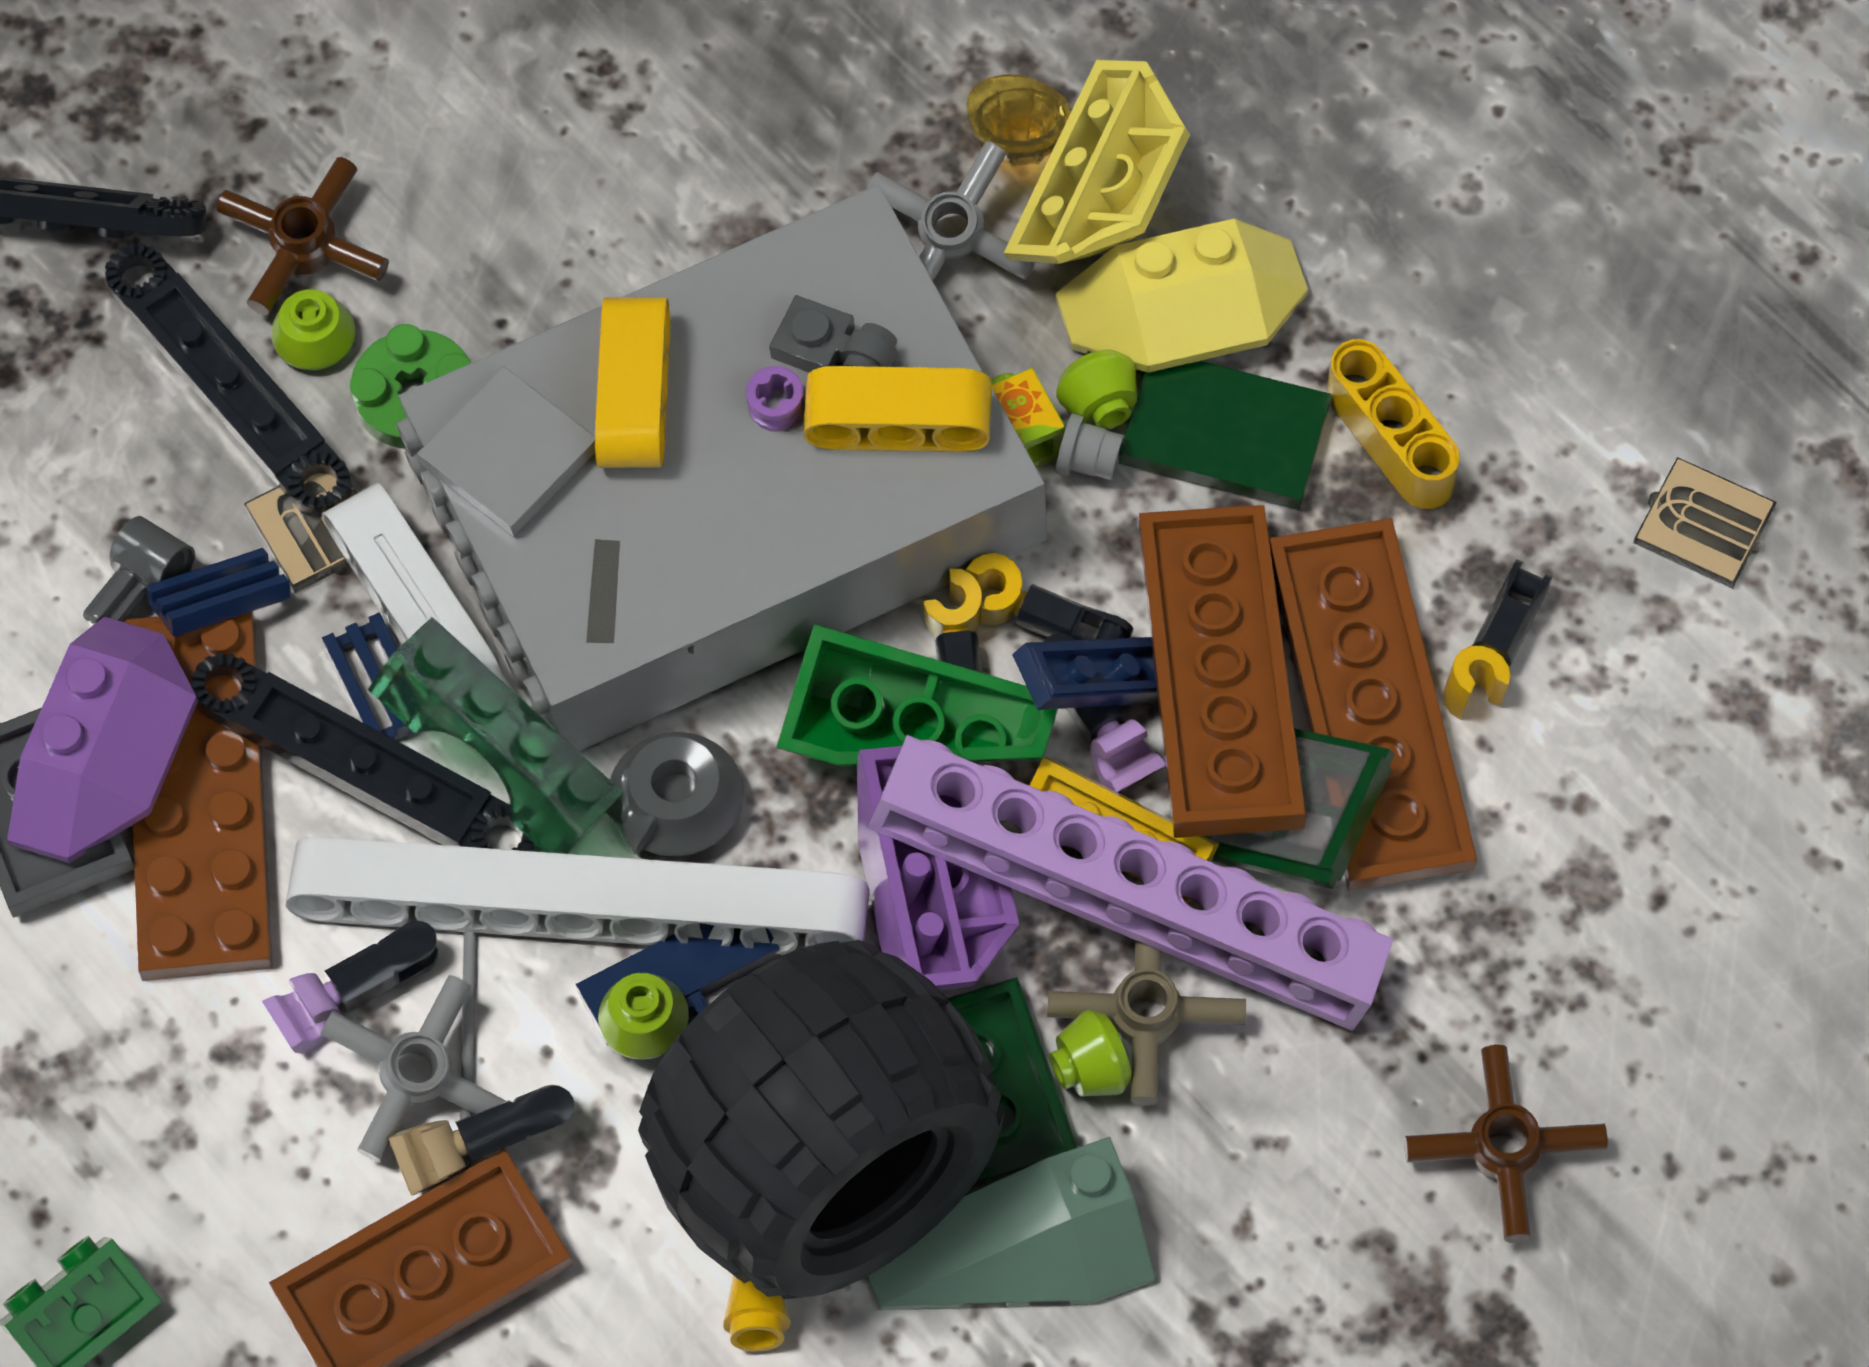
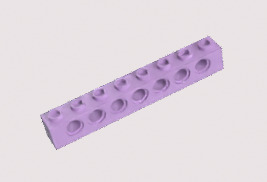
M909 735L905 738L868 826L869 829L1351 1031L1355 1029L1372 1005L1394 940L1376 932L1372 925L1363 920L1340 917L1316 907L1312 900L1301 894L1278 891L1255 881L1253 876L1244 870L1216 865L1195 856L1189 848L1182 844L1159 841L1135 831L1128 822L1112 816L1102 817L1074 805L1063 794L1054 791H1040L1014 780L1008 772L1001 768L990 765H978L954 755L948 747L939 742L919 740ZM939 795L955 798L962 805V808L946 805L941 801ZM999 821H1010L1016 824L1023 833H1012L1006 830ZM1060 846H1069L1076 849L1083 859H1075L1068 856ZM1121 871L1136 874L1143 881L1144 885L1131 883L1123 876ZM1182 896L1197 900L1204 910L1191 908L1185 903ZM1243 922L1257 925L1265 936L1251 933L1244 926ZM1304 947L1317 950L1323 956L1325 962L1317 961L1310 957Z

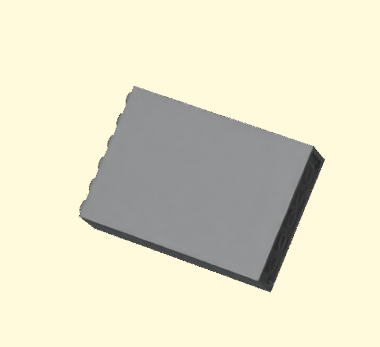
M879 184L623 296L668 297L671 329L663 468H598L596 454H594L514 537L422 466L417 453L503 366L595 435L602 306L398 395L405 419L396 422V426L407 449L404 452L418 484H424L431 498L429 504L443 535L449 534L456 549L454 552L455 558L467 584L475 586L481 600L479 606L494 638L499 636L507 653L504 654L506 662L519 689L525 687L532 706H530L532 715L545 741L556 737L566 758L805 650L814 624L845 632L948 585L949 568L966 571L972 560L982 554L997 553L1010 557L1047 540L1045 483L993 389L991 392L989 443L982 449L968 452L822 449L811 445L804 439V413L802 418L793 427L784 431L763 429L753 422L749 414L746 397L748 382L757 371L769 366L785 367L797 374L803 384L805 398L806 378L810 372L771 359L769 345L795 295L853 315L854 331L861 330L865 323H874L888 329L897 338L895 348L897 349L898 356L892 367L966 368L983 372ZM837 362L836 366L843 365V363ZM781 389L773 390L771 398L766 399L767 407L778 408L780 400L786 399L785 391Z

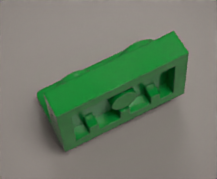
M86 1236L57 1259L58 1264L62 1267L58 1274L43 1286L36 1279L31 1280L3 1303V1306L9 1313L0 1319V1327L6 1334L12 1337L35 1367H83L163 1301L112 1238L103 1237L94 1243L90 1236Z

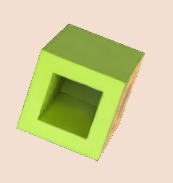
M1033 367L1017 374L1004 373L992 378V389L1035 467H1040L1058 459L1065 433V425Z

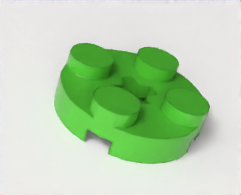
M401 324L393 327L387 336L375 341L362 353L352 372L350 391L362 426L380 442L396 448H406L396 426V422L405 419L398 396L403 392L401 384L410 379H421L425 384L466 366L471 362L465 352L450 338L437 332L420 330L411 324Z

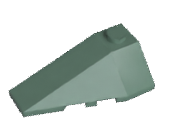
M1111 1137L1046 1158L964 1196L958 1205L914 1246L889 1264L867 1276L880 1311L961 1308L964 1304L1006 1303V1307H1029V1303L1069 1302V1305H1094L1156 1282L1135 1198Z

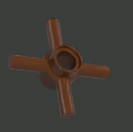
M337 157L312 198L306 196L291 197L282 201L275 210L229 190H225L221 194L217 203V212L269 234L270 244L275 253L274 259L247 300L248 306L257 313L268 315L293 273L302 275L313 274L325 268L330 261L376 281H381L385 276L389 266L387 258L336 237L334 223L330 214L358 171L355 164L350 160ZM299 233H313L310 236L303 239L293 238L295 235Z
M1495 1044L1481 1049L1488 1111L1477 1119L1471 1132L1405 1136L1404 1151L1407 1163L1473 1158L1479 1172L1486 1178L1497 1182L1504 1241L1518 1243L1531 1238L1523 1175L1535 1166L1540 1154L1607 1150V1129L1605 1123L1539 1127L1531 1112L1520 1105L1514 1104L1508 1049L1505 1045ZM1498 1133L1512 1135L1520 1142L1522 1149L1514 1153L1502 1152L1492 1145L1489 1137Z

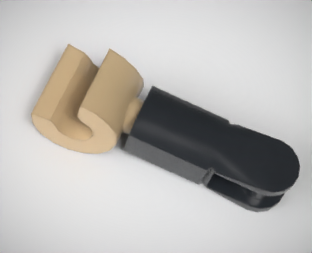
M553 1084L519 1096L513 1102L507 1100L456 1121L458 1130L452 1131L449 1121L442 1120L403 1130L390 1136L388 1140L410 1195L414 1196L465 1169L467 1166L463 1156L467 1154L472 1162L526 1140V1136H533L563 1124L573 1114L574 1100L570 1092L565 1088Z

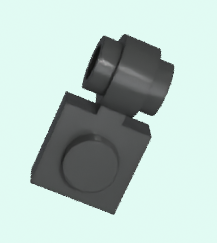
M795 295L769 345L771 359L807 372L821 367L836 366L837 362L843 363L842 366L892 367L898 356L897 349L895 348L897 338L888 329L874 323H865L861 330L854 331L853 315Z

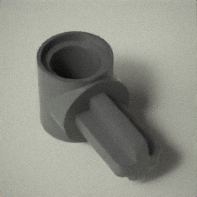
M142 516L132 518L121 528L111 546L109 555L110 565L115 573L84 610L83 618L90 626L96 624L103 617L124 622L144 596L148 597L147 585L192 570L195 561L194 548Z

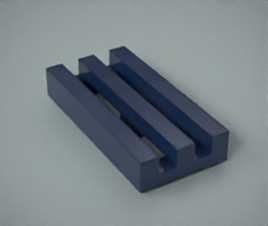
M264 548L146 586L149 605L173 637L291 598L288 578L284 574L279 575V567L274 561L269 562L268 553Z
M380 612L369 616V623L359 627L357 622L346 626V633L335 637L332 632L321 638L324 648L360 721L398 740L432 725L433 722L431 714ZM375 638L414 716L405 720L366 643ZM354 648L391 726L380 729L343 652Z

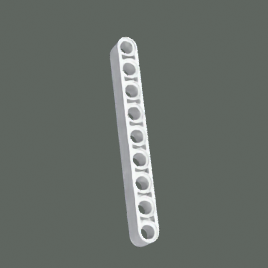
M308 837L296 843L285 906L295 916L317 922L402 927L412 921H423L428 923L434 930L640 945H653L659 941L665 942V939L675 934L680 943H688V937L703 938L699 923L714 925L708 939L723 940L721 946H730L734 928H740L742 944L745 948H753V942L769 943L765 929L768 928L774 937L772 943L778 944L780 950L775 954L785 955L797 949L837 940L839 942L864 941L870 888L861 878L833 872L346 838Z

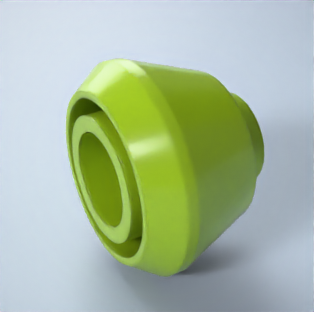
M314 289L302 290L288 297L282 304L272 324L271 339L276 353L287 364L302 370H320L336 364L347 355L354 343L355 324L349 310L327 293Z
M1099 350L1084 355L1071 363L1062 372L1056 389V398L1071 414L1085 416L1084 423L1106 428L1107 430L1123 424L1130 417L1131 409L1137 402L1135 364L1129 356L1115 350Z
M635 973L624 977L608 990L601 1002L598 1020L602 1036L613 1050L628 1058L646 1060L662 1056L666 1053L679 1034L688 1026L689 1011L684 995L674 983L658 975Z
M1085 1010L1056 1037L1057 1050L1049 1053V1058L1054 1074L1064 1090L1073 1087L1080 1096L1120 1095L1125 1091L1132 1078L1131 1067L1119 1034L1106 1014Z

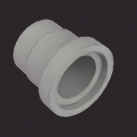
M1072 413L1061 443L1056 473L1069 476L1071 471L1092 477L1098 476L1113 480L1119 464L1125 435L1084 423L1085 416Z

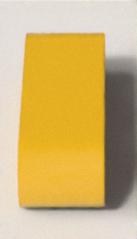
M668 297L603 298L595 421V454L598 468H663L671 329Z
M1352 339L1342 343L1335 349L1330 362L1327 393L1332 394L1331 407L1404 500L1420 509H1434L1443 506L1453 493L1459 467L1460 455L1456 443L1378 346L1364 339ZM1350 374L1360 375L1368 381L1355 383L1345 378V376ZM1384 420H1395L1405 427L1391 429L1384 426L1381 422ZM1432 466L1441 473L1427 475L1421 473L1417 467Z
M827 366L817 368L808 373L806 378L803 437L806 442L813 446L831 450L968 452L982 449L988 445L990 440L992 381L985 373L966 368Z

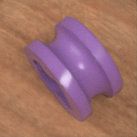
M769 366L757 371L750 378L746 387L748 410L753 422L769 431H784L793 427L802 418L805 411L803 384L798 375L792 370L781 366ZM773 390H784L786 399L780 400L778 408L767 407L766 399L771 398Z

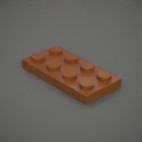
M504 1148L270 1281L269 1285L316 1367H398L573 1266L570 1254Z

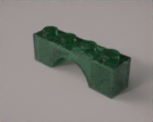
M433 617L423 624L391 655L368 688L372 695L414 733L423 731L447 733L467 743L480 753L496 771L506 788L511 805V822L543 852L570 854L597 826L624 793Z

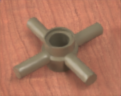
M1136 940L1134 971L1124 978L1114 994L1048 991L1047 1017L1077 1018L1083 1011L1093 1010L1104 1013L1110 1020H1113L1121 1036L1132 1044L1131 1102L1141 1106L1157 1103L1159 1044L1163 1043L1175 1031L1179 1023L1245 1025L1246 999L1180 996L1171 978L1161 972V951ZM1149 999L1158 1003L1163 1011L1156 1016L1143 1017L1136 1014L1130 1006L1138 1000Z

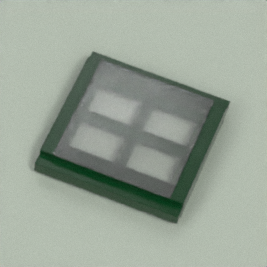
M1294 728L1305 806V829L1208 835L1204 837L1219 844L1211 861L1333 889L1336 882L1341 881L1392 770L1390 764L1394 754L1389 748Z

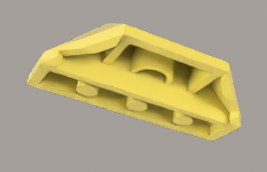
M1095 61L1004 251V255L1009 261L1061 264L1106 253L1115 245L1124 244L1145 233L1190 136L1147 61Z
M1233 218L1115 245L1056 293V302L1072 350L1088 354L1089 351L1115 350L1129 356L1135 364V369L1149 373L1268 345L1289 319L1296 306L1300 305L1307 297L1308 287L1291 239Z

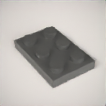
M41 708L0 723V888L13 918L134 870V864L121 832L102 843L86 849V854L71 863L9 845L7 837L20 757Z

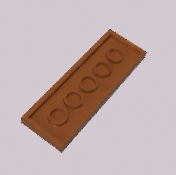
M1251 505L1139 513V534L1174 838L1305 829V806L1265 506Z
M1388 518L1269 538L1274 580L1310 732L1389 748L1394 754L1390 764L1392 770L1345 870L1344 876L1348 892L1475 870L1477 856L1393 519ZM1320 770L1327 804L1344 808L1357 778ZM1331 818L1334 830V827L1338 820Z
M253 611L177 637H173L159 617L125 620V623L164 634L190 685L196 666L200 662H204L205 657L210 655L214 657L216 653H223V655L235 654V657H242L245 659V662L258 668L256 628ZM219 675L212 678L207 683L205 689L208 690V695L212 694L214 696V699L218 697L221 698V701H225V698L232 700V696L236 695L237 697L238 692L242 691V684L233 676ZM195 707L151 814L133 824L138 972L142 981L273 968L262 746L206 717Z

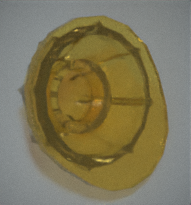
M1012 74L990 77L975 85L968 94L966 105L969 125L975 137L980 140L981 147H983L986 141H989L1004 149L1007 154L1002 162L1010 164L1012 168L1016 165H1039L1053 151L1072 111L1066 98L1053 88L1035 79Z

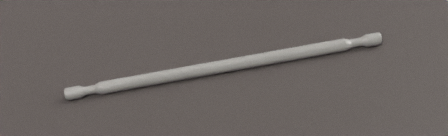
M464 932L463 980L469 983L472 988L462 1006L461 1077L474 1084L476 933ZM460 1107V1120L473 1115V1113ZM468 1154L463 1156L467 1167L463 1169L460 1173L470 1168V1159Z

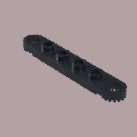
M0 177V224L12 223L14 218L37 221V227L47 231H68L73 229L74 225L95 227L98 235L108 238L131 237L133 232L165 236H194L202 234L206 230V205L195 199L189 201V198H182L180 203H177V197H171L170 202L166 197L157 199L153 198V194Z
M130 243L128 244L129 247L123 248L122 246L117 249L118 252L116 254L112 253L109 256L110 261L105 265V278L113 298L295 507L306 515L322 517L323 512L350 498L352 494V481L344 460L342 461L329 447L323 436L182 276L174 271L162 257L161 253H158L153 246L149 248L143 243H140V246ZM141 265L153 270V277L149 278V283L143 282L142 287L139 284L136 285V288H133L130 284L127 287L124 282H121L122 275L131 267ZM317 473H327L337 479L336 486L332 488L333 491L326 492V496L319 494V497H316L315 494L309 496L307 491L304 492L303 485L305 481Z
M216 653L214 657H211V655L205 657V661L200 662L196 666V670L192 675L191 685L198 700L196 707L206 717L442 845L493 849L492 846L488 847L487 841L484 840L486 832L492 827L506 825L515 829L521 837V842L518 843L517 848L514 847L512 850L534 851L535 825L533 826L530 816H527L520 807L517 809L513 805L491 795V791L269 671L266 673L245 662V659L242 657H235V654L223 655V653ZM230 675L240 681L242 691L238 692L237 697L236 695L232 696V700L225 698V701H221V698L217 697V699H214L212 694L208 695V690L205 687L216 676Z

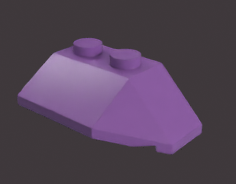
M103 617L69 644L20 757L7 837L10 846L71 863L86 854V849L114 837L151 814L198 703L196 694L164 634Z
M902 746L860 750L857 755L858 846L866 882L870 888L869 896L881 951L902 959L931 980L939 990L973 987L1020 925L1012 889L869 829L868 826ZM939 795L941 801L946 805L962 808V805L955 798Z

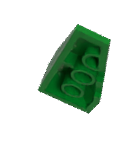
M814 624L776 747L780 750L838 767L857 766V755L860 750L902 746L906 736L909 735L919 740L939 742L948 747L954 755L971 762L1036 760L1044 758L1058 709L1037 710L1026 685Z

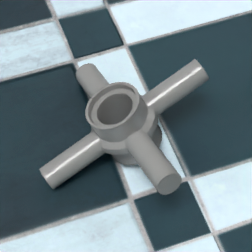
M985 142L957 192H943L929 200L879 172L873 175L867 186V189L879 184L892 208L918 221L919 235L925 246L919 257L932 281L946 259L963 258L972 251L1024 280L1028 278L1036 262L1009 261L1004 255L1008 243L984 230L983 215L978 207V203L1007 154L1004 149L992 142ZM958 214L963 216L968 221L965 231L959 236L945 238L934 230L937 221L944 215Z
M449 975L420 1031L401 1034L392 1041L332 1010L320 1034L379 1064L380 1081L387 1091L357 1148V1151L365 1157L381 1162L390 1145L388 1138L396 1134L411 1104L426 1103L439 1095L475 1114L506 1101L451 1072L450 1057L442 1044L472 988L466 981ZM408 1053L423 1056L431 1066V1079L423 1083H413L406 1080L399 1072L398 1058Z

